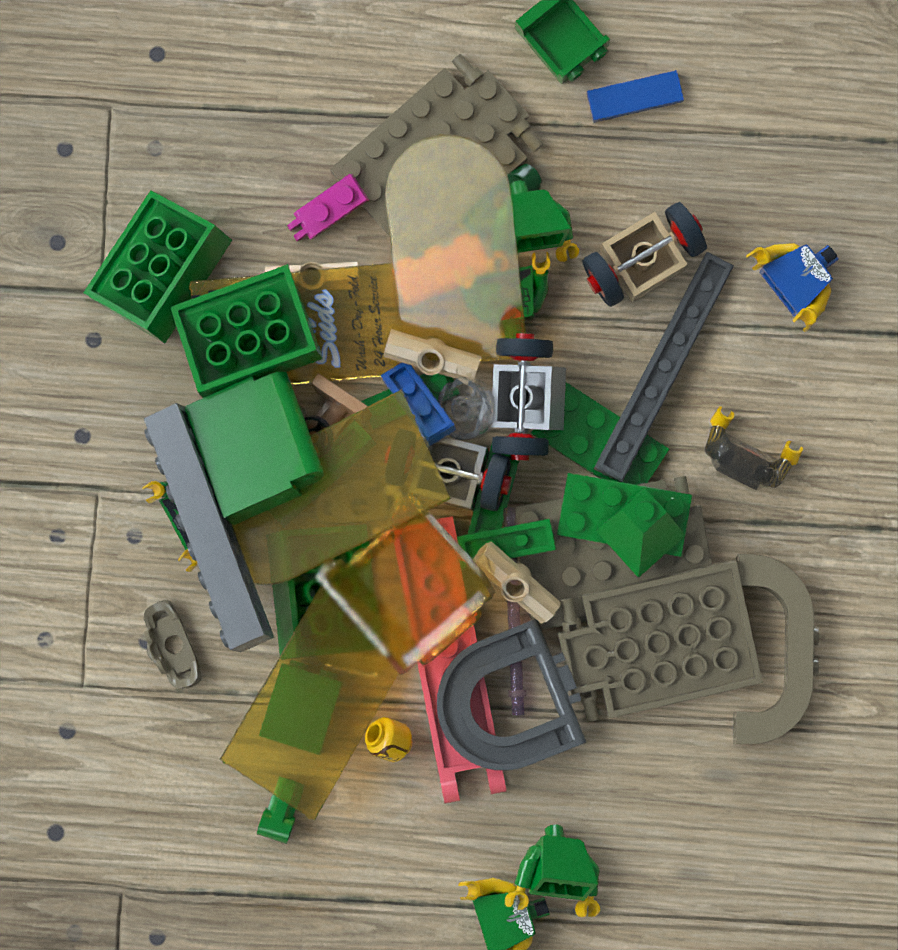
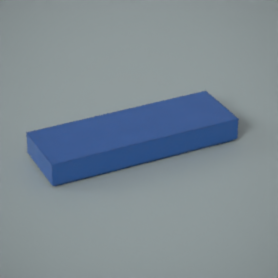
M677 70L588 90L586 93L593 123L684 101Z
M400 363L381 375L384 384L429 446L456 430L455 424L412 365Z

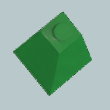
M642 488L596 530L638 578L686 536L646 488Z

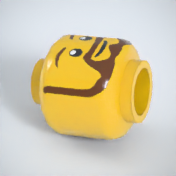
M382 717L368 726L365 733V742L368 751L373 756L389 762H397L410 752L412 748V734L406 724L388 717Z

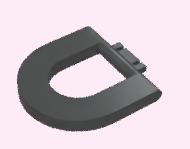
M534 619L470 645L453 659L441 679L437 693V715L441 729L455 751L477 766L500 771L520 769L586 743L572 707L573 703L579 702L582 699L579 692L571 696L568 695V691L577 688L568 664L560 668L556 666L557 663L566 659L563 653L552 657L538 620ZM535 656L559 718L513 736L499 737L487 733L479 727L472 716L470 699L475 685L484 676Z

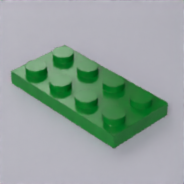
M566 382L563 430L533 429L531 435L536 438L548 439L551 448L597 478L616 481L594 470V467L620 416ZM646 435L623 483L634 485L648 483L669 451V448Z
M567 473L556 535L607 544L596 530L642 488L648 490L671 516L682 532L686 534L692 495ZM685 536L666 554L681 557Z

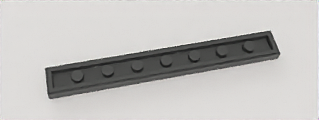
M706 252L601 453L594 470L618 482H623L734 265Z

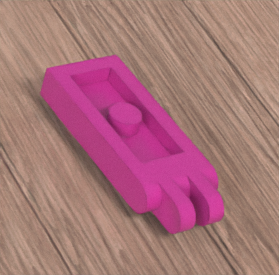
M348 174L295 211L293 214L296 219L290 222L287 227L292 231L301 225L303 229L297 232L294 238L296 241H300L308 236L311 240L369 199L353 174Z

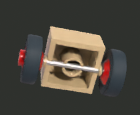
M675 203L665 210L671 232L668 233L656 212H653L601 244L600 251L606 261L598 252L591 253L582 260L588 275L586 280L595 295L599 294L609 307L618 304L624 299L620 284L630 300L634 302L684 272L688 264L677 248V242L681 244L691 257L698 256L707 249L705 238L701 232L703 228L694 214L691 215L682 203Z

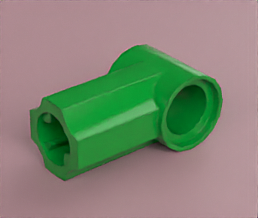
M278 776L268 808H265L261 817L257 835L287 844L296 819L294 814L299 804L304 784Z

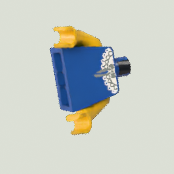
M795 243L771 245L766 248H755L746 255V258L754 257L757 260V264L752 269L756 271L761 268L759 273L794 317L792 321L794 323L798 319L804 321L806 327L802 331L807 332L827 306L832 292L829 283L833 279L827 268L839 260L837 254L829 245L816 254L807 244L801 247Z

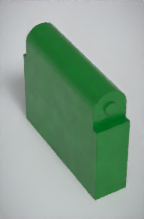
M287 372L271 373L258 380L250 376L184 406L223 518L231 524L236 525L301 496L300 489L316 483L324 477V471Z

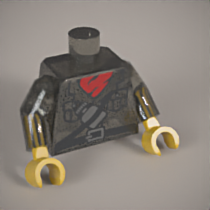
M719 406L710 419L712 427L705 446L706 455L711 458L715 469L755 490L762 489L764 486L770 488L778 487L792 466L798 463L803 447L801 446L799 451H794L789 448L792 441H787L780 459H776L727 434L726 429L735 415L731 411L728 417L724 416L721 413L722 406Z

